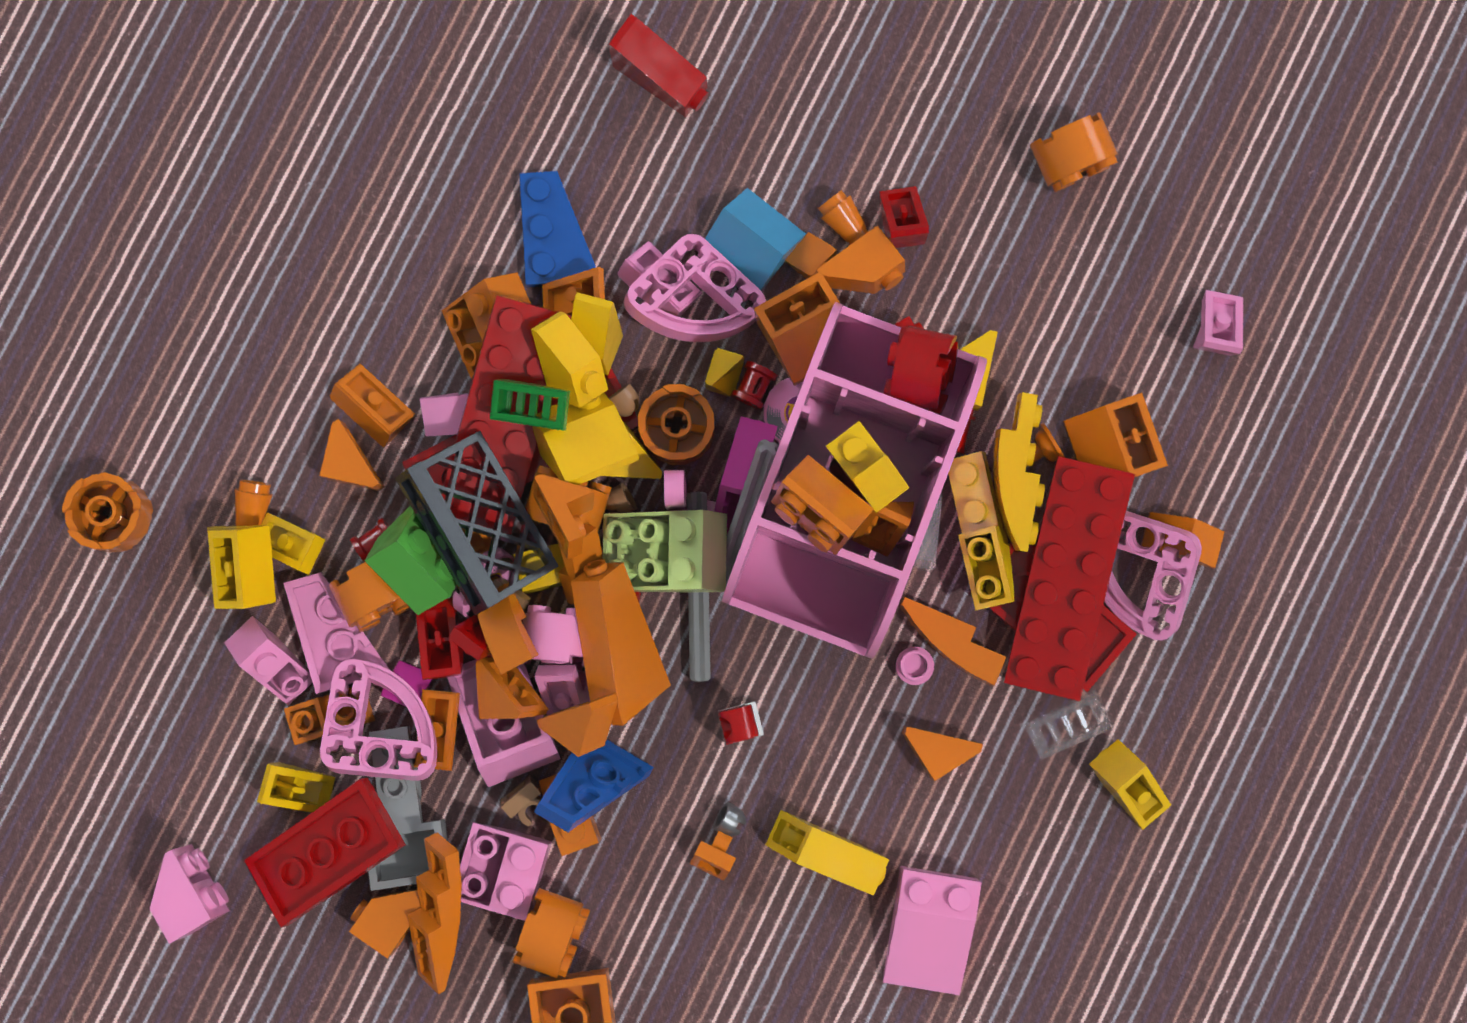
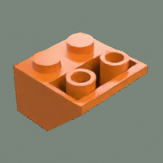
M821 271L753 308L758 327L794 386L804 381L835 302L840 303Z
M518 272L483 279L441 310L471 379H473L495 295L498 294L531 304Z
M1142 392L1063 421L1077 461L1134 473L1135 477L1168 466Z
M809 455L781 482L771 501L776 506L775 512L780 518L793 526L797 523L809 533L807 538L816 548L825 553L831 551L835 556L874 510Z

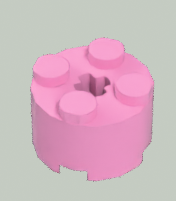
M528 605V611L525 613L527 617L523 619L522 624L539 654L532 659L541 660L543 665H576L577 671H582L584 661L575 608H566V614L551 612V607ZM531 659L523 664L530 665Z

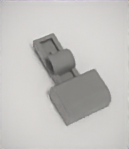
M410 726L369 732V737L412 741ZM376 748L371 751L373 767H381L388 761L389 753L386 749ZM396 750L397 764L395 769H399L398 761L410 763L413 770H418L417 767H414V759L402 758L399 754L400 750ZM375 777L377 794L406 846L368 871L371 891L417 884L416 877L429 870L424 839L438 832L448 841L445 819L423 822L420 803L422 798L420 781Z

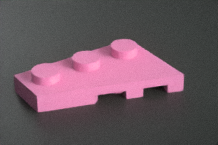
M321 572L283 583L316 695L330 691L334 670L345 660L357 659L368 661L389 669L364 632L360 633L357 626L349 627L328 586V581ZM353 670L349 677L343 678L348 685L353 684L356 680H361L356 670Z

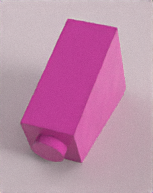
M740 417L714 512L727 514V534L758 443L764 439L774 442L778 426L764 423L760 420Z

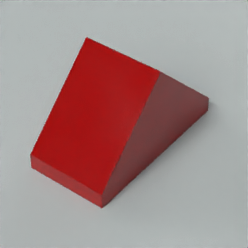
M917 187L879 191L885 235L895 248L925 244L929 234V225Z
M448 598L423 613L416 614L423 680L462 675L464 651L449 639L454 626L460 623L457 610L453 607V598Z

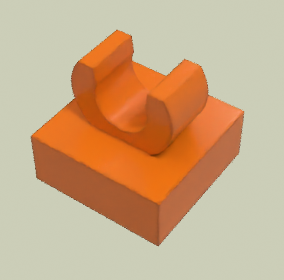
M718 831L711 845L701 841L689 864L724 881L736 860L735 857L726 853L733 837Z

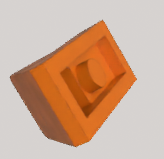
M596 267L542 284L543 307L558 312L561 311L572 316L574 298L577 292L605 299L604 269Z
M540 474L534 477L533 496L568 560L582 554L583 538L586 537V530L579 515L593 509L595 493L588 488Z

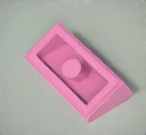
M648 241L625 259L618 271V276L630 287L663 254ZM660 269L658 271V277L662 282L666 284L677 282L675 273L670 269ZM689 281L660 309L680 317L701 296L702 292ZM650 287L649 291L640 298L648 303L655 291Z

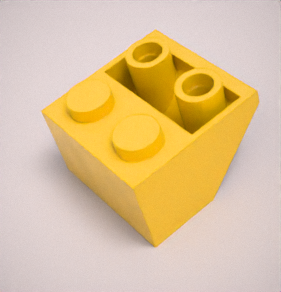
M270 525L207 527L214 609H245L275 603L276 595Z

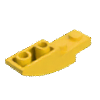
M1024 392L1017 395L1012 429L1000 428L995 432L993 475L997 503L1006 533L1014 550L1028 552L1029 545H1035L1039 525L1038 522H1033L1035 506L1041 507L1043 503L1045 484L1039 483L1040 474L1025 472L1026 465L1032 466L1034 462L1036 443H1031L1030 441L1033 427H1039L1042 405L1037 404L1038 395Z
M979 451L954 458L948 475L962 532L958 537L975 611L1014 602L1013 574L1008 537L1000 515L986 452Z

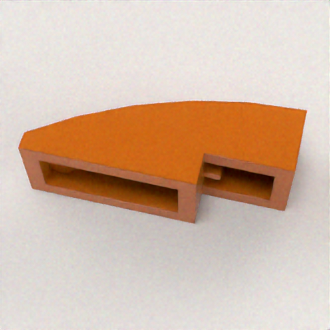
M902 598L899 604L900 608L912 626L932 648L966 674L989 686H995L1006 656L971 642L977 627L909 598Z

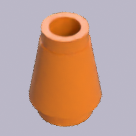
M842 190L817 208L823 215L820 219L850 245L869 232L851 195L847 197Z
M240 480L239 488L234 489L236 526L262 524L273 494L270 493L271 484L253 480Z

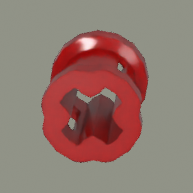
M747 361L744 366L747 369L738 389L733 390L730 396L747 406L761 410L764 405L761 400L770 381H775L778 375L760 364Z
M384 518L379 519L377 526L359 538L357 536L350 538L354 549L363 562H365L377 538L389 527Z

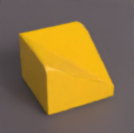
M720 348L715 349L705 380L706 389L731 397L732 391L736 390L744 364V356Z

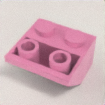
M473 822L460 864L461 902L525 921L528 913L533 908L534 898L539 888L552 841L515 830Z
M192 844L172 849L164 854L150 905V911L169 944L191 935L230 911L226 905L229 902L227 893L220 883L212 881L207 872L210 866L206 856L199 848L194 849Z

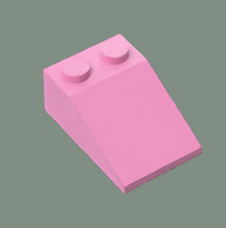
M476 659L463 664L462 675L447 677L451 691L460 693L458 712L477 768L487 787L561 759L554 739L538 727L536 720L545 717V715L518 719H479ZM521 664L517 666L535 690L526 665Z
M900 866L883 983L960 995L976 923L981 881L972 877Z

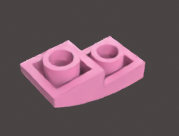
M451 393L420 398L425 436L457 434L468 393Z

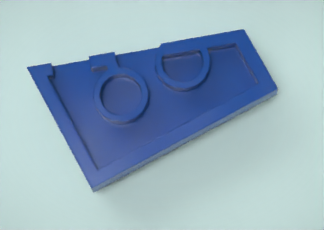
M558 172L519 173L527 288L542 287V284L596 268Z
M606 739L605 746L579 757L573 753L570 754L539 801L534 813L564 831L570 832L649 777L654 767Z

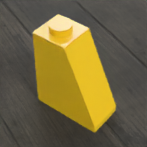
M780 810L765 844L798 865L873 896L877 887L885 878L886 866L889 862V859L873 850L783 810Z

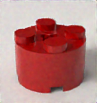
M902 326L898 342H892L890 346L887 364L894 368L892 379H887L883 394L941 415L949 396L942 394V391H946L948 383L953 382L958 355V342H955L957 336L913 326Z

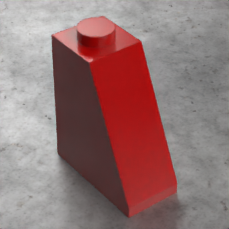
M630 14L608 44L613 67L685 118L692 109L698 111L709 95V92L706 91L707 77L642 21Z

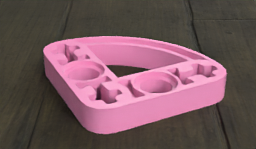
M687 234L680 238L632 283L624 298L626 311L639 323L663 336L687 342L718 341L744 331L756 321L753 308L766 302L765 295L755 284L706 239L696 234ZM695 249L698 255L692 256L683 266L680 261L686 251ZM660 269H670L675 273L677 282L674 284L662 282L658 277V271ZM714 271L724 273L728 277L729 285L724 287L715 285L711 281L710 273ZM692 280L721 306L729 316L714 320H691L669 314L660 308ZM735 286L738 287L739 290L731 298L729 294ZM652 287L655 292L650 297L648 303L638 304L636 302L637 297H643ZM748 300L753 302V306L747 309L741 306L742 302Z
M1126 511L1122 528L1126 527L1128 522H1131V525L1127 532L1121 531L1117 548L1154 560L1158 564L1144 611L1126 596L1117 583L1113 572H1111L1104 602L1120 620L1133 630L1154 640H1165L1177 632L1181 625L1201 556L1202 546L1198 537L1190 531ZM1139 527H1147L1153 532L1155 541L1152 547H1143L1137 542L1136 531ZM1165 534L1168 535L1165 543L1177 545L1183 540L1186 542L1185 548L1191 551V554H1187L1181 559L1178 557L1179 551L1169 546L1162 549V553L1159 552L1164 542ZM1165 576H1174L1180 581L1181 592L1179 595L1172 596L1163 590L1162 580ZM1164 604L1176 605V608L1171 606L1166 610L1164 619L1167 623H1170V626H1166L1162 630L1158 629V622L1153 620V617L1161 614Z
M348 659L341 662L333 673L320 746V757L330 771L338 774L412 781L424 780L434 772L436 767L437 741L434 726L420 697L400 676L375 663ZM353 670H356L361 680L354 681L352 686V694L355 698L359 697L358 700L348 697L349 686L343 679L344 677H349ZM371 683L388 690L406 706L414 720L418 741L362 736ZM343 707H353L356 710L355 720L345 726L337 724L335 721L337 712ZM339 745H343L346 752L358 754V746H362L359 752V766H356L357 761L355 758L350 756H342L340 762L336 763L330 753L338 751ZM376 748L386 749L389 753V758L383 766L375 768L368 764V755L372 750ZM399 749V754L405 759H414L416 753L421 752L422 757L427 762L426 764H419L418 770H413L410 763L398 761L399 769H395L397 764L396 750Z

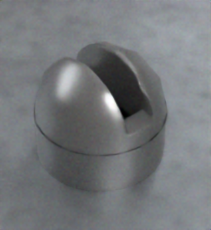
M727 802L717 814L713 829L729 836H736L741 833L736 828L738 823L746 825V817L740 808Z

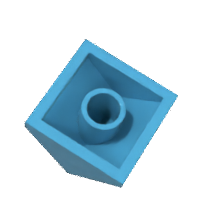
M746 188L723 208L705 239L762 291L806 233L750 189Z

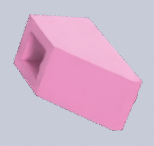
M253 616L224 642L237 664L288 706L312 684L310 672L306 666L274 633Z

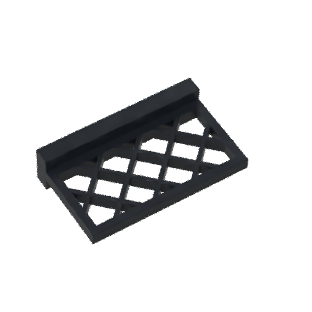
M481 431L407 468L395 478L474 615L490 608L559 567ZM472 444L475 445L482 457L480 469L461 464L464 449ZM455 454L454 461L446 459ZM435 464L452 469L448 487L434 483L427 469ZM459 471L478 477L474 495L455 490ZM484 480L498 484L502 491L499 503L481 498ZM453 497L472 503L468 522L454 517L450 510ZM479 506L497 511L494 529L475 524ZM504 514L517 517L521 524L519 538L501 532ZM473 531L492 537L488 556L476 553L472 548L470 542ZM499 540L517 545L513 564L495 558ZM524 548L537 551L545 566L536 571L522 567L521 562ZM493 566L512 571L508 587L498 592L490 578ZM519 574L526 576L523 579L517 581Z

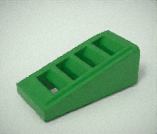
M494 380L490 419L564 431L567 426L570 391L515 380ZM513 391L517 392L515 412L511 411ZM526 393L530 394L528 414H524ZM539 395L544 396L542 417L537 416ZM552 397L558 398L556 420L550 419Z

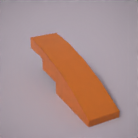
M436 832L424 839L429 870L416 877L421 908L407 916L418 975L437 994H440L446 989L455 956L460 925L462 883L459 851Z

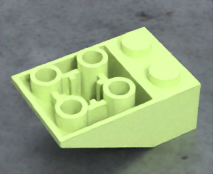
M708 510L604 514L603 559L606 563H624L635 592L725 591L727 514Z

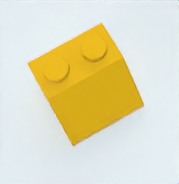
M602 393L581 408L569 404L567 426L564 431L532 426L540 456L556 476L565 482L580 485L639 460L636 448L615 404L605 393ZM558 405L551 406L550 419L556 420ZM542 411L537 416L542 417Z

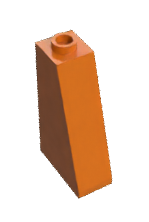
M600 559L584 566V572L571 581L590 701L616 693L618 703L611 725L624 726L670 687L671 684L624 563H606L604 559Z

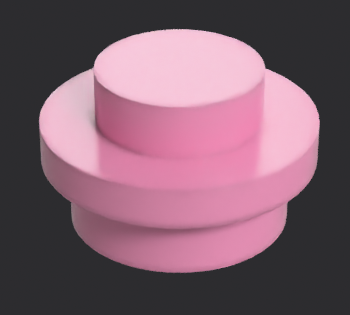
M909 647L898 655L895 668L897 675L902 681L910 685H920L928 681L932 676L934 661L927 650L921 647Z

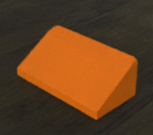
M361 363L336 382L330 394V399L382 447L387 446L415 416V413Z
M422 689L421 701L430 715L437 741L435 769L452 771L460 693ZM421 752L416 753L414 767H418L422 763L426 764L427 760H424Z

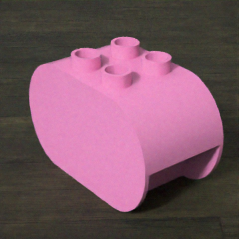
M835 302L745 533L725 588L722 602L873 659L888 631L974 406L985 372L987 359L958 349L953 382L948 383L946 391H942V394L949 395L946 406L941 415L883 394L887 379H892L894 368L887 364L890 346L892 342H898L901 327ZM858 421L862 423L884 454L889 457L910 487L892 502H914L909 526L888 557L852 541V537L836 556L831 551L827 553L822 552L807 538L809 533L797 523L794 526L790 525L780 518L775 512L776 506L771 502L781 482L809 455L869 504L826 447V445Z

